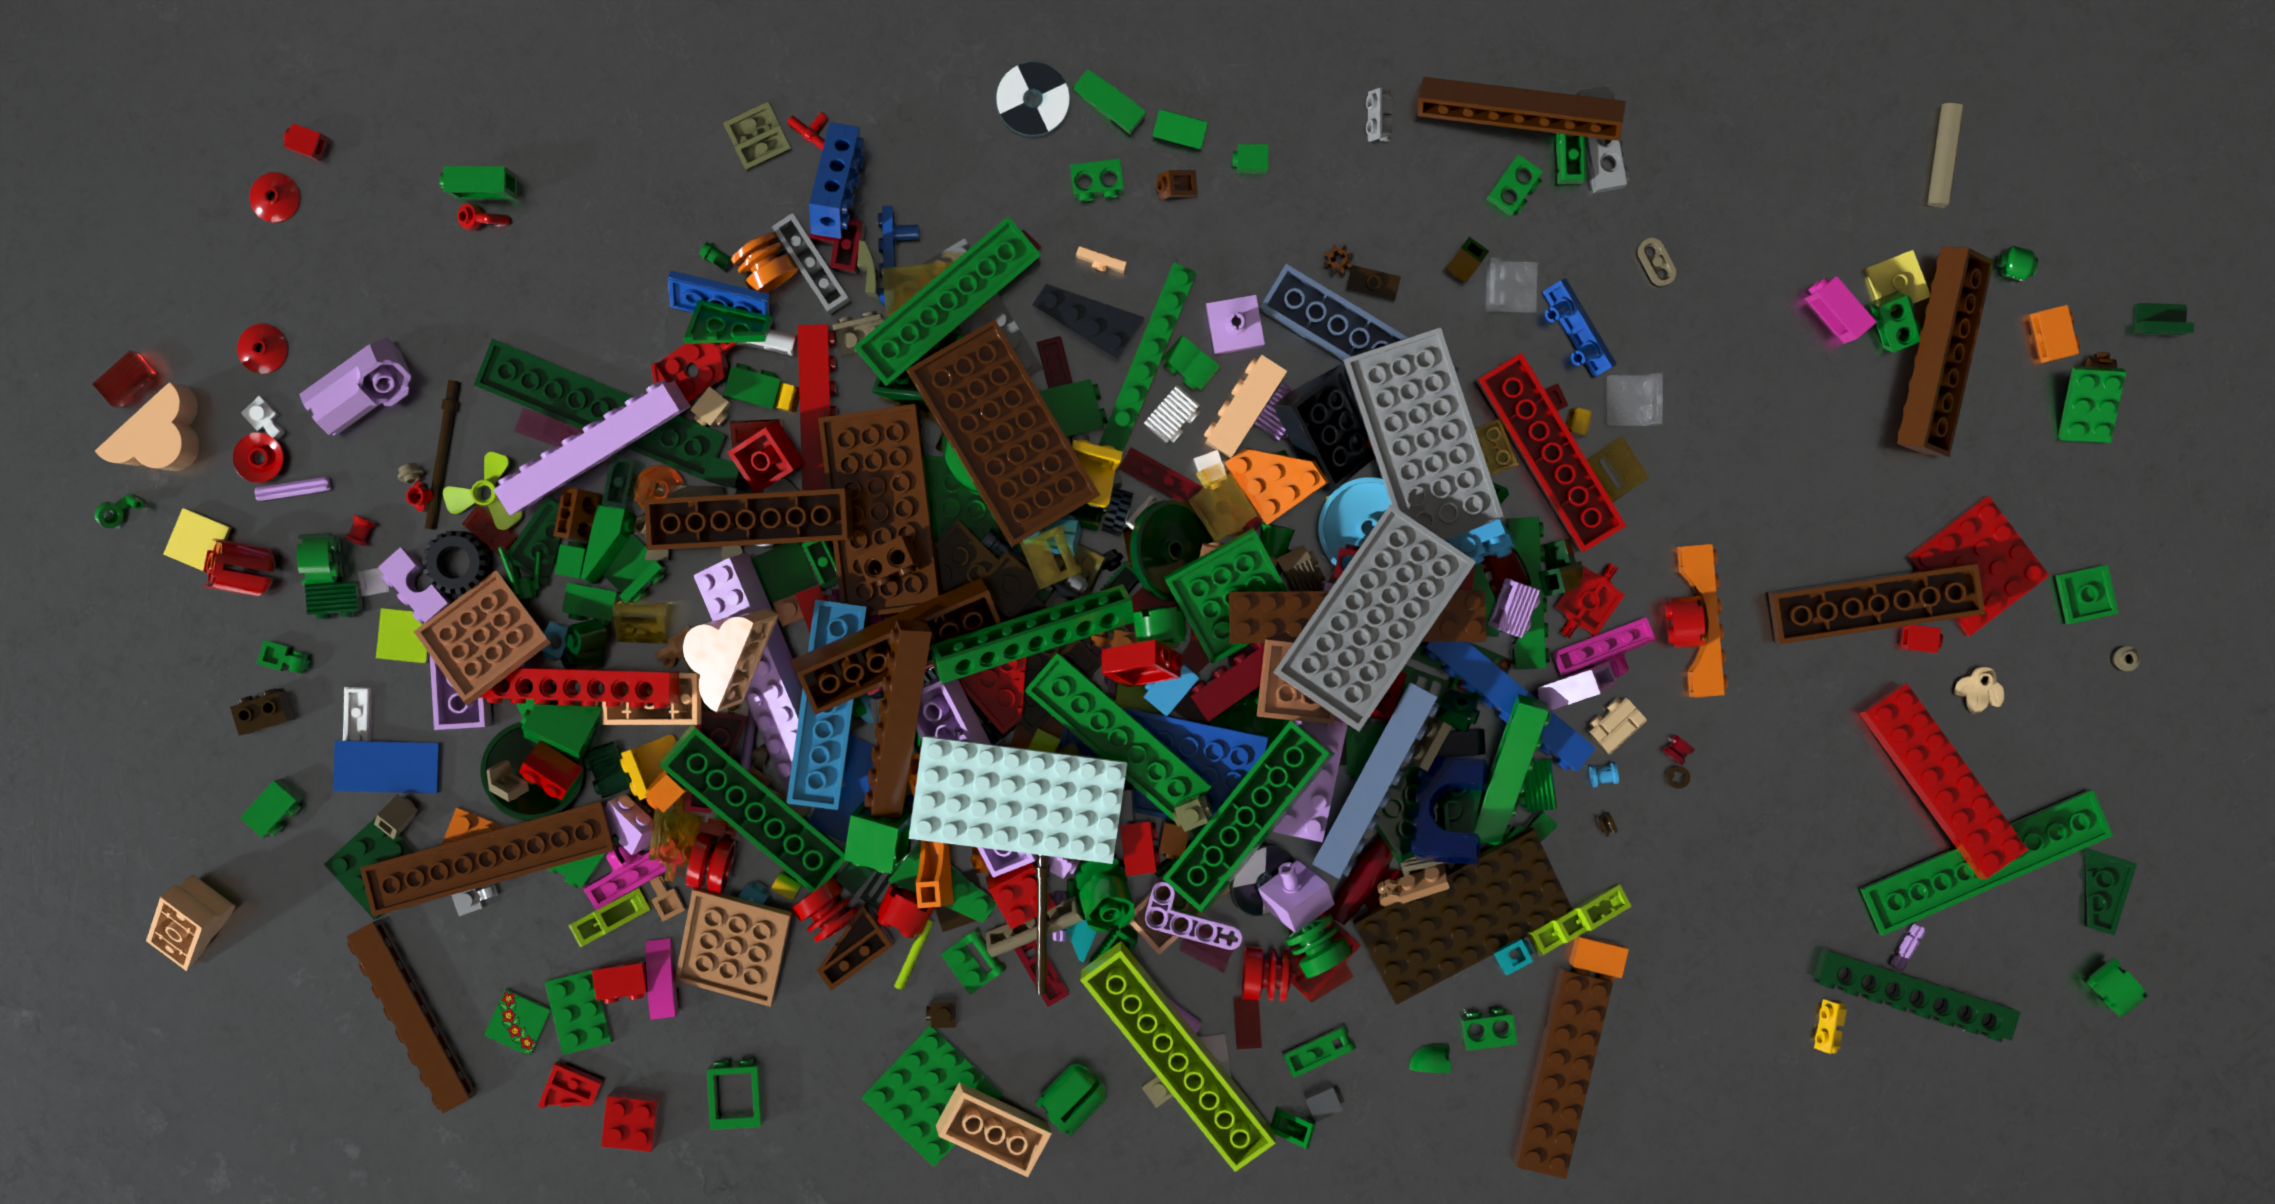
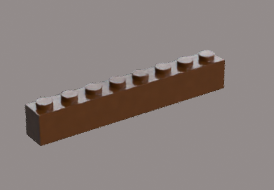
M1423 77L1418 100V116L1620 141L1626 101Z
M896 620L895 629H891L890 632L892 649L891 653H887L886 657L888 674L884 676L882 683L883 692H885L884 700L879 702V715H881L880 723H876L875 727L877 744L872 747L871 757L874 763L873 769H869L868 772L869 792H866L864 797V805L868 807L871 817L902 818L932 634L927 621Z
M376 920L346 936L350 952L356 955L361 963L359 967L362 974L368 977L373 985L371 989L374 996L380 999L385 1007L383 1011L386 1018L395 1025L397 1029L395 1033L398 1040L407 1047L409 1051L407 1055L410 1062L419 1069L422 1084L430 1089L433 1095L432 1102L434 1106L444 1114L475 1096L476 1094L381 920Z

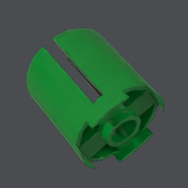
M1078 1063L1070 1065L1035 1100L1037 1107L1040 1108L1042 1106L1046 1110L1045 1113L1049 1120L1063 1134L1067 1132L1069 1138L1107 1099V1090L1103 1082L1095 1074H1092V1071L1087 1066Z

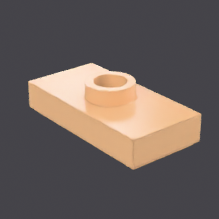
M1079 246L1076 253L1078 259L1093 263L1092 268L1104 272L1108 268L1123 274L1125 273L1127 262L1083 246Z

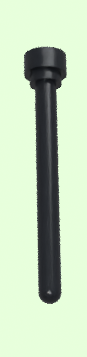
M994 527L990 529L981 542L988 549L993 548L995 550L997 548L1003 553L1009 550L1046 584L1070 601L1082 597L1002 540L1004 537L1000 535L1001 532Z

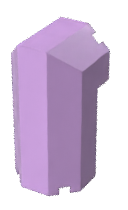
M387 337L367 345L299 395L304 407L307 410L311 408L314 414L312 416L314 421L328 435L336 436L379 404L383 403L384 406H392L408 395V382H410L411 375L401 351Z

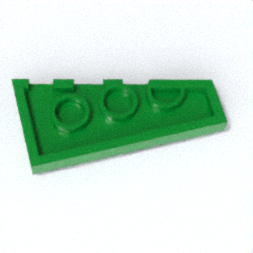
M921 841L916 844L888 880L916 893ZM951 865L954 904L946 905L945 907L983 923L997 906L994 898Z

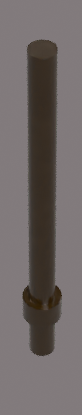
M448 380L446 398L442 400L441 409L444 410L431 485L433 499L429 500L425 529L435 530L453 413L457 411L458 405L456 395L459 381Z
M1037 855V865H1035V877H1037L1036 994L1043 995L1046 994L1047 878L1050 877V865H1048V856Z

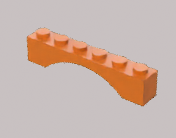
M1713 544L1677 547L1679 572L1690 583L1696 595L1702 597L1699 603L1703 606L1705 634L1702 637V641H1705V646L1700 647L1694 663L1688 670L1689 696L1725 695V689L1728 688L1727 675L1723 674L1722 665L1726 663L1725 650L1721 649L1720 640L1724 638L1723 625L1719 624L1718 614L1722 613L1721 600L1717 599L1716 591L1720 587L1719 575L1715 574L1714 566L1718 562L1717 550L1713 549Z
M912 754L908 783L913 796L915 795L920 754ZM921 840L920 863L916 879L918 908L942 907L954 904L948 843Z

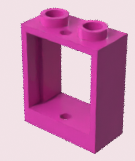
M1837 276L1831 279L1825 277L1808 289L1810 294L1805 299L1844 344L1858 339L1876 323L1874 318Z

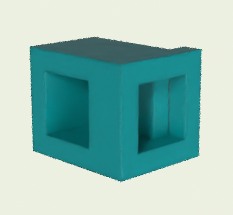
M1521 938L1494 951V956L1506 976L1533 962L1530 955L1534 954L1529 942L1527 940L1523 942ZM1513 949L1518 951V955L1515 958L1509 956L1510 951Z

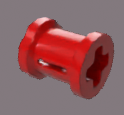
M354 514V522L349 533L345 534L344 538L356 544L366 546L367 542L365 539L370 528L375 526V522Z

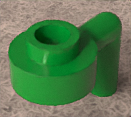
M126 494L116 503H101L95 510V519L105 528H115L122 522L123 510L130 505L140 510L143 508L144 503L134 495ZM107 510H110V515L108 517H104V513Z

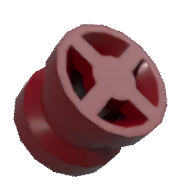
M1677 735L1672 737V743L1669 746L1663 748V752L1681 766L1686 762L1685 758L1687 755L1695 751L1691 745Z

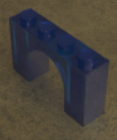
M1435 757L1428 771L1419 767L1418 775L1419 779H1422L1421 788H1417L1416 803H1419V812L1414 814V828H1417L1416 837H1413L1411 841V852L1414 853L1418 861L1479 865L1481 839L1478 833L1445 831L1435 824L1433 811L1438 799L1451 790L1486 791L1488 765L1485 759Z

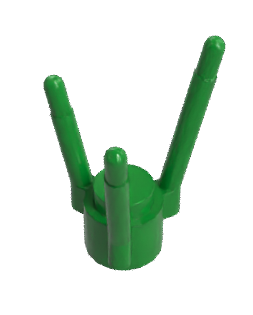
M500 546L498 550L512 584L514 594L518 599L536 596L535 590L541 589L539 583L541 552L536 551L534 578L531 580L530 576L520 577L518 567L512 563L510 566L503 547Z

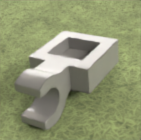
M495 884L482 890L476 888L451 896L458 915L462 916L484 908L483 900L499 894Z

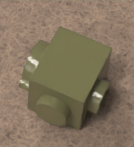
M1200 793L1177 802L1174 808L1175 812L1172 813L1177 826H1182L1184 832L1208 823L1209 818L1214 815L1206 795L1201 797Z

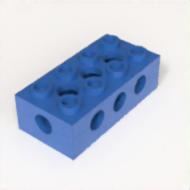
M833 122L829 123L809 202L811 234L841 239L843 229H848L850 215L847 212L848 208H853L855 194H852L853 188L857 189L859 184V173L857 171L858 168L862 169L864 163V153H862L864 138L860 137V127Z

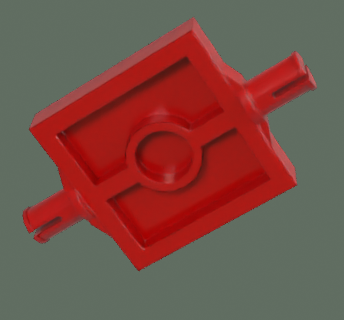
M1609 563L1602 575L1596 574L1582 566L1583 575L1580 585L1572 591L1563 593L1555 604L1554 608L1563 613L1569 620L1561 632L1568 639H1570L1577 627L1584 628L1594 636H1597L1625 596L1610 581L1618 570L1613 564Z

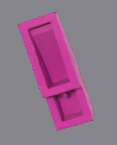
M672 938L646 941V978L650 1020L676 1017L679 1014L676 993L678 985L677 981H675L676 969Z

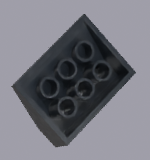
M1338 365L1292 390L1273 405L1299 458L1315 461L1328 479L1329 483L1320 488V491H1335L1375 458L1344 365Z

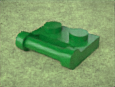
M978 928L941 953V956L969 995L1007 969L1003 963L998 962L996 957H992L988 953L987 945L980 935L982 933ZM973 942L992 970L987 973L984 971L967 947V944Z

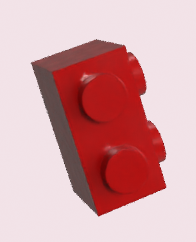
M540 740L523 762L519 773L522 774L526 781L533 784L536 783L542 787L549 796L562 800L579 777L583 768Z
M646 960L601 966L592 970L596 1001L604 1000L605 1004L619 1001V997L629 996V1000L644 998V994L647 993Z

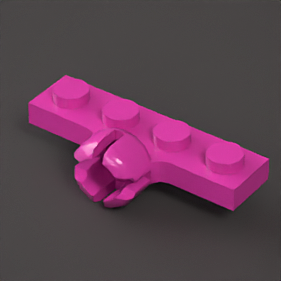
M1647 617L1555 651L1552 653L1561 677L1586 667L1597 666L1609 661L1614 676L1616 675L1618 678L1629 670L1625 653L1655 642L1656 638Z
M672 837L646 852H637L633 855L622 845L620 847L616 845V850L608 852L606 856L612 866V871L586 885L583 890L595 909L598 910L683 862L685 858Z

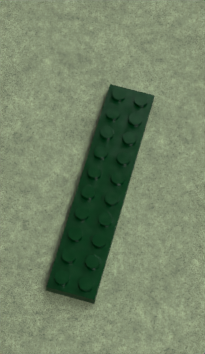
M491 339L474 382V386L581 430L594 421L606 420L603 415L622 406L624 408L627 407L625 402L634 397L496 339ZM677 415L625 448L707 481L712 457H718L726 434Z

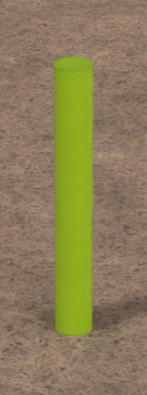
M929 919L923 933L916 936L894 985L897 989H904L932 928L933 920Z

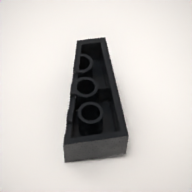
M1045 284L1032 304L1035 310L1116 362L1119 361L1145 320L1143 316L1049 284Z

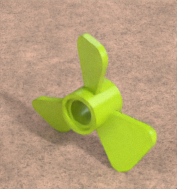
M488 452L484 458V480L477 481L471 489L452 486L444 488L443 497L448 511L457 515L475 503L489 506L494 523L500 530H507L521 520L523 511L509 515L493 490L499 486L496 483L509 466L508 457L495 452ZM488 486L491 489V496L489 499L484 500L481 492Z

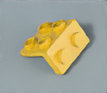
M1073 440L1071 447L1100 494L1099 497L1087 504L1105 508L1110 503L1115 470L1121 462L1123 452L1116 450L1112 446L1091 444L1088 440Z
M673 735L664 736L621 753L623 757L620 759L621 766L625 773L629 772L632 780L630 782L631 791L635 797L638 796L639 800L647 798L645 794L650 782L663 770L658 762L677 742Z

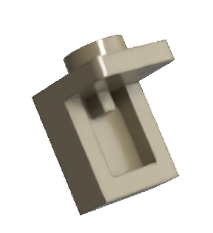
M503 760L487 769L489 791L506 801L514 800L529 791L528 782L512 774L510 761Z

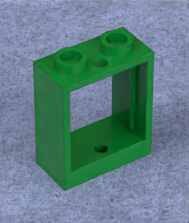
M443 166V173L440 174V187L443 189V192L455 199L516 200V174L505 166Z
M741 1059L737 1064H729L728 1060L714 1061V1065H710L707 1069L710 1130L761 1127L764 1123L761 1062H754V1059ZM751 1073L754 1113L718 1115L716 1075Z

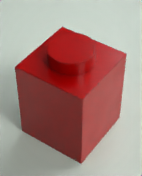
M291 123L290 128L285 131L283 147L320 161L328 137L314 130Z
M1920 625L1903 626L1901 649L1938 653V649L1942 647L1943 634H1941V628Z

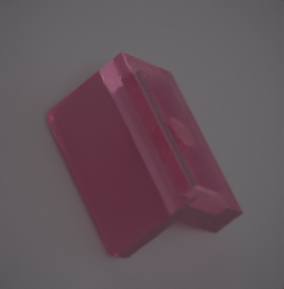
M1202 925L1198 930L1202 936H1209L1213 932ZM1217 933L1215 940H1219L1220 934ZM1183 938L1179 945V951L1222 973L1225 972L1228 960L1234 949L1228 950Z

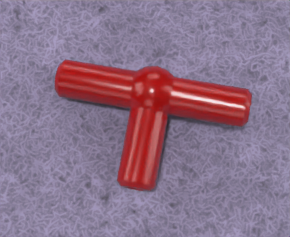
M820 112L809 127L795 116H790L787 123L802 134L805 140L811 141L823 150L825 140L817 132L827 121L828 116Z

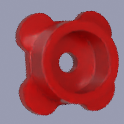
M416 482L406 493L407 502L412 506H416V510L420 512L424 511L428 501L433 499V492L427 490L422 482Z

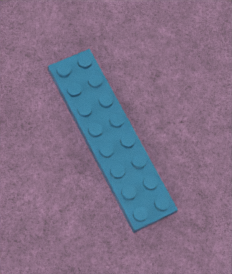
M815 600L808 652L863 629L866 607ZM802 689L787 804L838 810L853 699L815 715L804 689Z

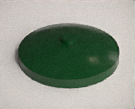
M1171 499L1151 504L1138 517L1131 535V561L1140 583L1153 596L1165 601H1176L1164 577L1198 559L1203 543H1214L1211 530L1202 514L1187 502Z
M518 722L500 731L485 749L480 768L483 789L490 802L499 811L517 820L531 821L563 812L575 800L581 789L584 777L583 757L580 763L575 762L583 769L562 800L549 796L542 787L528 782V792L509 802L489 791L487 769L503 760L510 761L512 774L525 780L519 771L523 762L537 743L524 738L523 724Z

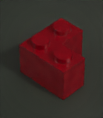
M849 219L848 229H843L841 239L811 234L810 230L809 238L812 242L833 245L830 268L833 271L858 275L859 240L864 241L866 229L863 221Z

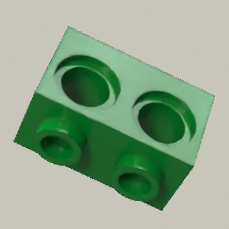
M1518 154L1486 200L1509 216L1515 211L1520 213L1528 202L1525 196L1529 191L1534 193L1542 182L1539 176L1543 171ZM1526 171L1530 176L1529 182L1520 181L1518 179V172ZM1505 191L1512 192L1515 195V202H1506L1503 198V193Z
M1120 158L1070 164L1074 198H1079L1080 201H1091L1095 199L1094 196L1104 195L1105 198L1119 197V193L1124 192ZM1106 174H1114L1117 177V181L1113 185H1106L1103 182V177ZM1089 177L1092 180V184L1089 188H1081L1078 185L1079 179Z
M1896 291L1869 302L1884 349L1894 353L1920 342L1919 333L1921 328L1918 321L1914 319L1912 313L1914 304L1909 296ZM1897 304L1896 312L1891 315L1892 307ZM1904 327L1903 335L1898 337L1899 330Z
M1504 1007L1491 1009V1013L1482 1014L1481 1011H1470L1466 1013L1467 1016L1460 1017L1464 1047L1467 1051L1517 1044L1514 1014L1510 1010L1507 1011ZM1502 1020L1506 1021L1507 1028L1503 1032H1496V1023ZM1481 1024V1033L1476 1036L1471 1035V1026Z

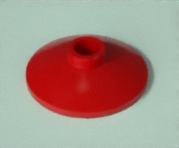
M279 172L266 173L253 183L249 195L250 204L253 211L261 219L274 223L283 222L291 218L297 211L300 204V191L297 184L289 176ZM270 192H275L276 196L273 200L268 198Z
M255 324L241 334L237 344V353L241 363L247 369L255 373L267 374L276 371L283 365L288 354V344L284 334L278 328L269 324ZM259 343L263 345L261 352L256 351V346Z
M248 434L240 439L234 448V467L237 473L247 481L254 483L270 481L278 475L283 466L284 454L282 447L275 438L273 439L268 434ZM260 454L265 456V460L262 463L258 461Z

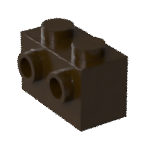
M274 688L261 692L262 697L253 699L252 696L238 699V704L230 707L238 735H247L295 720L287 692H277V689Z

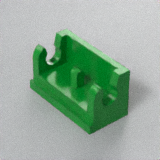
M1159 109L1152 137L1201 149L1209 122Z

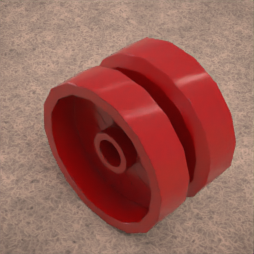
M700 832L691 852L686 886L699 889L707 880L709 891L723 893L733 866L735 840L722 837L715 846L713 835Z

